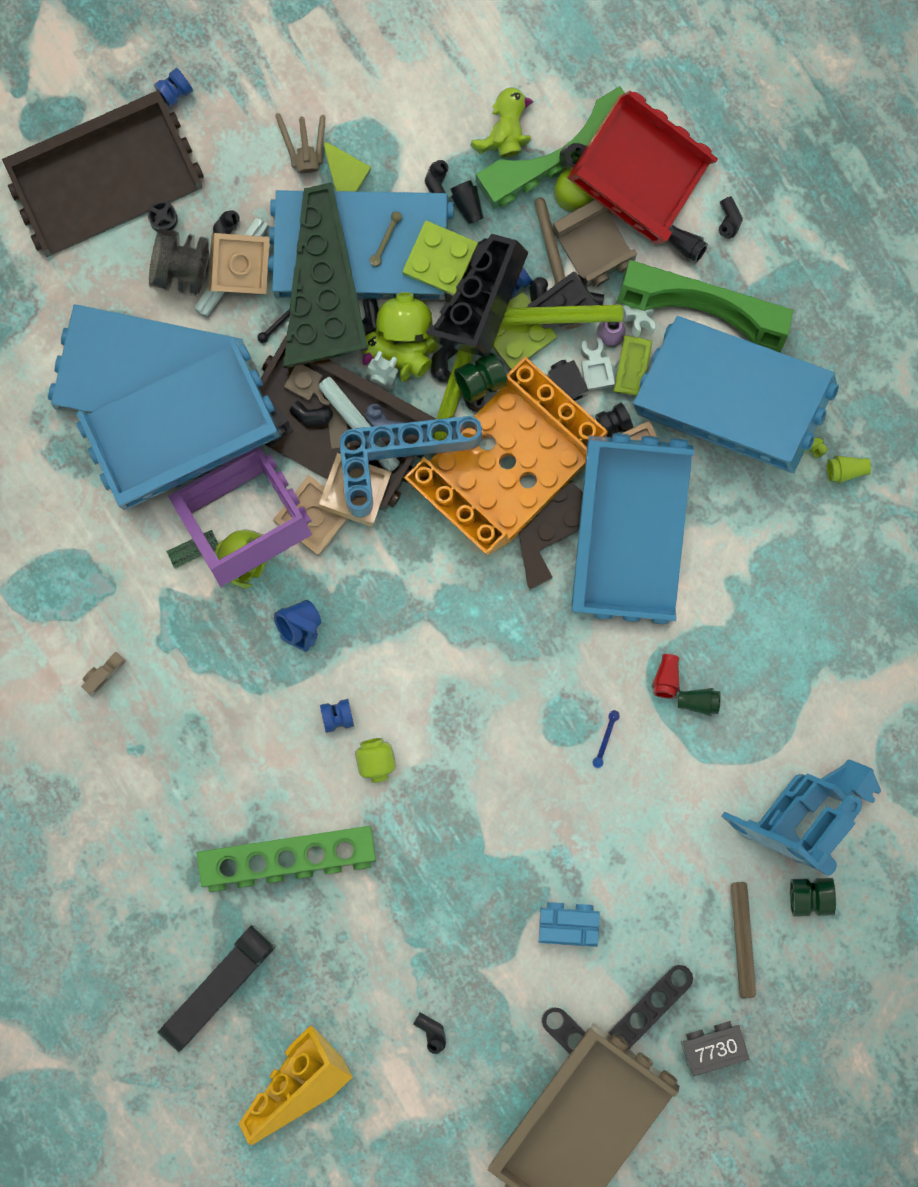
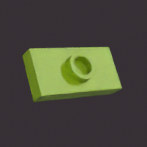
M624 335L613 392L637 396L640 390L641 378L647 372L653 340Z

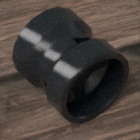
M623 403L613 406L611 412L602 411L595 414L596 421L608 431L606 437L612 438V434L618 433L620 430L626 432L633 428L631 418Z

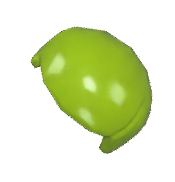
M565 169L554 184V199L561 208L574 212L595 199L567 179L571 171Z

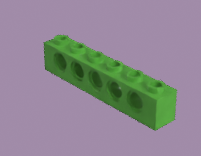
M371 825L196 852L201 887H208L209 892L226 890V884L237 883L238 888L254 886L255 880L266 878L267 883L284 881L283 875L295 874L296 879L313 877V871L324 869L325 875L340 873L343 866L353 865L354 870L371 868L370 862H376ZM345 842L353 846L352 856L348 859L339 858L337 847ZM320 847L323 849L324 859L320 863L314 864L309 861L308 852L311 848ZM286 851H290L295 855V863L289 868H284L279 863L280 855ZM255 856H263L266 860V867L261 872H254L250 867V862ZM227 860H233L237 864V871L231 877L224 876L221 871L222 864Z

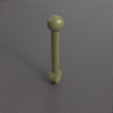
M398 211L391 214L392 221L376 254L370 257V263L373 267L380 266L382 262L380 257L396 223L402 219V214Z

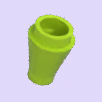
M835 455L833 459L827 460L826 470L830 482L836 481L837 484L863 475H870L871 462L869 458Z

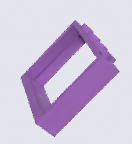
M260 447L227 462L168 496L220 587L312 535L307 525L312 521L305 508H297L296 505L300 504V501L292 488L286 490L285 487L289 484L282 471H274L278 466L272 455L266 457ZM264 472L292 519L218 560L192 513Z

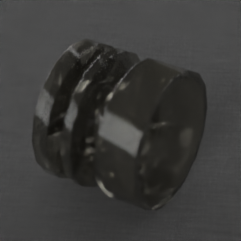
M160 228L156 235L151 256L149 287L169 291L175 279L178 280L179 294H184L190 282V295L198 297L209 270V238L201 236L195 248V236L189 234L184 246H181L179 232Z

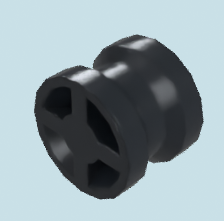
M158 201L149 208L148 219L152 229L157 233L168 234L176 228L178 216L174 206L169 202Z

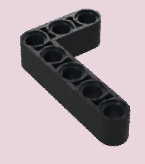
M251 925L234 943V949L157 1032L178 1053L195 1037L276 948L277 945L255 925Z
M683 965L670 967L606 1033L611 1036L614 1033H621L629 1044L628 1049H630L690 988L693 983V974L690 969ZM682 970L686 974L687 979L683 986L677 987L672 983L671 975L674 971ZM655 991H662L666 996V1003L660 1008L654 1007L650 1000L651 995ZM551 1007L542 1014L541 1023L543 1028L570 1054L572 1049L567 1043L569 1036L573 1033H579L583 1037L586 1032L561 1008ZM552 1012L560 1013L563 1018V1023L558 1029H551L547 1025V1017ZM635 1012L643 1013L646 1019L644 1026L639 1029L633 1028L630 1024V1017Z

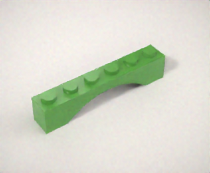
M621 86L596 100L586 124L566 145L580 143L587 146L619 95L625 93ZM562 148L546 156L531 160L512 161L499 159L478 172L475 181L493 209L498 206L505 208L516 200L515 196L519 193L533 191L540 185L539 181L547 176L550 179L554 178L564 170L559 159ZM575 151L569 153V156L573 158V162L579 160L580 157L575 155Z
M629 260L616 302L642 311L668 306L701 310L730 323L742 332L750 342L780 353L788 337L794 311L778 304L633 260Z

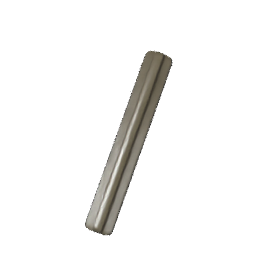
M734 882L731 884L739 992L741 998H754L756 996L748 888L746 882Z

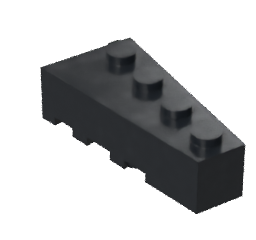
M491 234L472 262V269L465 279L460 280L456 286L458 290L449 304H444L440 311L441 316L434 326L431 324L426 334L439 345L488 358L527 258L528 251L517 240Z

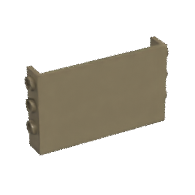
M592 1023L496 1154L487 1170L506 1183L505 1187H606L670 1099L678 1094L680 1087L676 1084L678 1080L665 1070L660 1072L652 1066L653 1061L643 1053L635 1054L628 1049L629 1044L620 1036L614 1035L612 1037Z

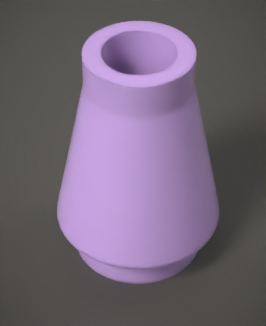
M601 322L598 326L597 334L604 344L614 346L623 341L626 329L622 322ZM609 325H614L617 330H610Z

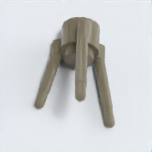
M277 113L276 119L291 157L292 167L297 168V173L318 171L319 164H323L322 148L325 115L320 116L316 152H314V147L308 146L305 118L303 116L299 118L302 147L297 149L296 154L281 114Z

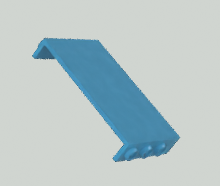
M276 190V199H271L270 215L275 216V227H270L269 242L274 244V255H269L268 270L273 272L272 291L275 297L291 298L304 191ZM334 191L357 299L395 298L397 293L409 292L414 294L413 298L420 300H446L445 292L402 274V271L425 220L445 229L448 228V219H453V202H448L447 193ZM398 211L402 214V219L396 223L380 257L382 261L380 266L373 267L370 263V257L376 254L392 221L391 214Z
M74 304L69 327L64 328L62 332L61 345H64L62 356L58 355L56 358L54 371L58 375L56 384L51 383L48 400H52L51 404L57 410L65 407L91 413L230 347V339L235 338L239 345L243 344V339Z
M677 315L673 324H669L666 328L665 340L661 348H657L654 352L649 372H645L641 378L640 390L633 402L637 415L794 474L805 450L809 451L813 445L815 438L813 433L817 425L821 426L827 414L825 408L829 400L833 401L837 395L839 385L836 381L835 372Z
M235 338L230 339V347L87 415L82 410L77 412L80 421L76 425L83 439L88 438L91 444V448L88 449L90 457L95 465L100 464L103 471L99 475L106 490L111 489L121 509L125 511L281 437L271 415V412L275 411L269 396L263 397L259 389L263 382L257 370L251 371L247 363L251 356L244 343L239 345Z
M620 433L612 434V438L588 436L571 605L572 612L592 613L594 617L600 619H611L612 615L623 616L624 620L638 622L640 618L652 619V622L656 624H669V620L676 621V601L692 455L694 456L693 445H688V440L671 439L670 443L659 442V438L653 436H642L641 440L630 439V435Z

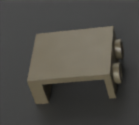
M596 200L553 223L554 234L578 275L584 278L586 287L592 284L595 287L602 285L610 279L608 275L617 270L619 273L625 272L629 260H636L637 252L635 249L630 250L609 215L607 208Z

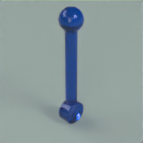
M612 710L608 714L609 723L597 757L592 761L593 766L596 768H601L604 764L602 758L614 723L620 718V714L616 710Z

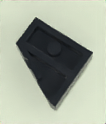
M573 271L531 302L528 307L592 306L599 304L577 273ZM558 323L541 325L544 329H550L579 323Z

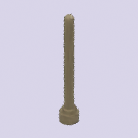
M537 198L534 204L554 281L557 284L565 278L546 202L543 198ZM583 323L562 326L561 329H574L580 327Z

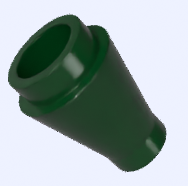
M714 688L679 691L678 708L711 717L712 714H719L721 692L714 691Z

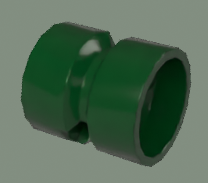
M491 352L488 358L479 357L475 361V365L467 363L454 370L458 388L469 403L485 397L487 390L489 392L497 391L508 384L501 362Z
M816 878L813 883L809 879H791L790 904L792 916H810L812 912H815L817 916L835 915L836 892L833 878Z

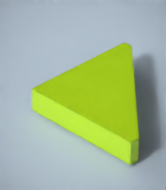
M325 142L324 149L335 190L358 192L371 171V167L330 143Z

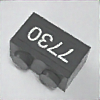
M731 1021L714 1025L715 1031L704 1034L703 1029L686 1034L687 1040L681 1041V1045L691 1076H697L750 1060L740 1025L732 1026Z

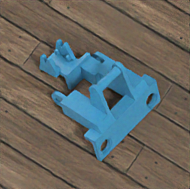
M848 759L843 766L821 779L808 773L806 775H796L758 823L750 819L748 821L742 820L727 812H724L721 817L743 837L830 876L837 868V863L830 854L856 824L853 820L861 811V799L873 803L875 801L873 793L880 794L881 789L872 768ZM828 796L842 802L836 810L826 806L801 839L798 837L794 829L809 811L814 813Z

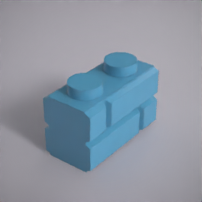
M547 902V908H540L538 943L598 947L600 911H593L594 905L576 904V910L564 909V903Z

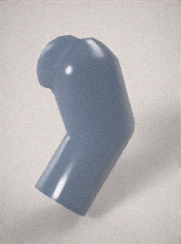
M378 404L369 405L365 413L366 420L371 427L403 423L402 421L388 420L382 412V407Z

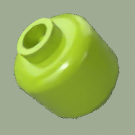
M373 738L361 742V747L355 752L359 774L363 778H371L372 783L387 780L388 774L392 773L396 768L391 744L383 742V738Z

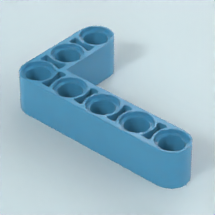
M472 416L346 430L340 437L345 499L349 512L355 517L362 518L370 514L373 509L369 461L474 449L482 441V426L479 420ZM466 428H472L477 432L476 435L470 438L464 437L461 433ZM438 431H443L448 436L442 441H437L433 438V435ZM413 434L418 436L419 439L414 444H408L404 441V438L407 435ZM379 438L390 440L386 447L375 445L376 440ZM351 441L361 443L360 448L354 451L347 449L346 446ZM359 468L364 471L360 478L349 476L350 471ZM357 496H363L367 499L366 503L362 506H355L352 504V501Z

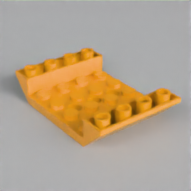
M524 357L506 375L507 386L502 388L474 416L481 423L482 440L489 437L496 441L493 449L483 450L479 445L470 450L437 453L430 461L424 457L404 477L411 486L485 555H489L510 543L585 467L588 436L606 437L608 431L527 357ZM466 428L461 434L464 437L470 438L476 435L477 432L472 428ZM506 456L516 459V464L511 469H504L500 466V461ZM524 476H534L537 479L535 486L524 488L520 484Z

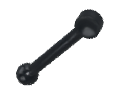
M290 309L265 332L258 334L257 339L260 343L268 341V336L290 316Z

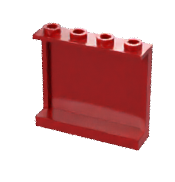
M628 91L619 95L567 179L651 243L658 245L667 242L672 234L668 229L710 164L716 163L718 158L712 154V150L708 146L693 140L686 129L681 126H675L670 122L668 116L663 111L653 109L648 105L646 99L641 94Z

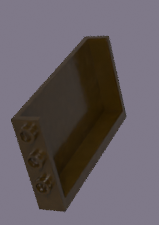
M159 90L2 159L12 181L7 186L14 201L20 199L23 205V209L19 210L25 225L31 224L35 234L31 235V239L37 251L43 249L46 257H49L148 213L153 203L158 201L170 203L202 189L200 179L204 178L201 168L198 162L192 164L188 155L192 153L186 137L180 138L177 129L181 127L175 112H168Z
M285 336L274 357L269 355L263 364L262 370L265 371L261 377L263 385L259 389L263 397L268 395L271 402H274L284 414L293 431L271 449L328 480L337 453L341 454L340 448L331 449L328 424L309 428L289 412L290 407L296 401H300L308 410L318 409L323 405L319 402L318 397L314 395L311 401L308 402L284 389L288 378L295 366L283 367L286 350ZM330 359L302 364L323 375L322 381L327 377H331L365 420V413L371 404L380 405L382 412L390 421L409 423L436 420L431 415ZM410 434L404 438V441L408 444H414L419 438L416 435ZM381 438L386 446L390 443L389 439ZM351 441L350 447L346 448L354 451L360 448L361 443ZM424 455L397 458L400 465L391 473L379 507L380 510L386 512L389 506L395 507L402 494L398 491L403 481L408 483L404 477L414 468L412 465L416 458L422 459ZM378 460L369 461L370 465L384 469Z

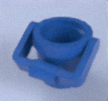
M304 600L274 613V622L283 641L307 652L310 647L315 645L318 636L317 628L321 624V617L313 603L309 600Z

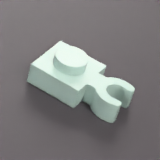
M618 303L624 309V322L633 321L632 334L635 337H639L641 327L647 329L649 336L653 335L655 330V322L651 319L654 312L653 309L642 311Z
M601 338L597 339L598 348L594 351L587 348L586 341H583L581 345L582 353L588 357L587 361L581 362V368L589 391L615 385L610 357L601 358L604 346Z
M378 351L367 368L365 379L391 392L398 374V369L394 368L397 359L393 357L391 361H388L382 357V352Z

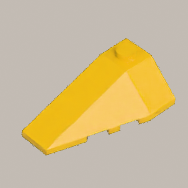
M310 1025L290 1044L284 1053L288 1057L280 1069H274L269 1076L273 1080L264 1093L257 1094L238 1123L248 1144L254 1145L330 1099L353 1078L343 1057L313 1026Z

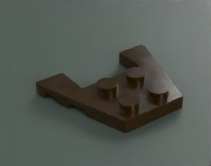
M572 481L518 533L529 591L553 578L539 552L579 531L583 492Z

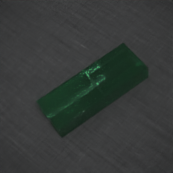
M210 530L203 533L212 550H216L218 541L213 531ZM193 539L166 551L174 569L202 556Z

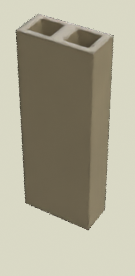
M331 404L329 408L333 411V418L328 425L331 449L340 448V437L348 430L347 422Z

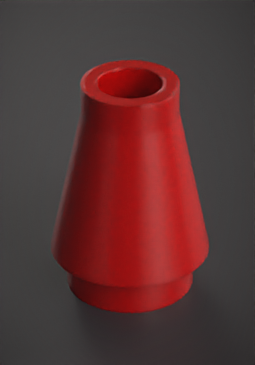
M672 654L662 655L661 663L651 685L655 696L666 699L676 698V693L680 691L678 656Z

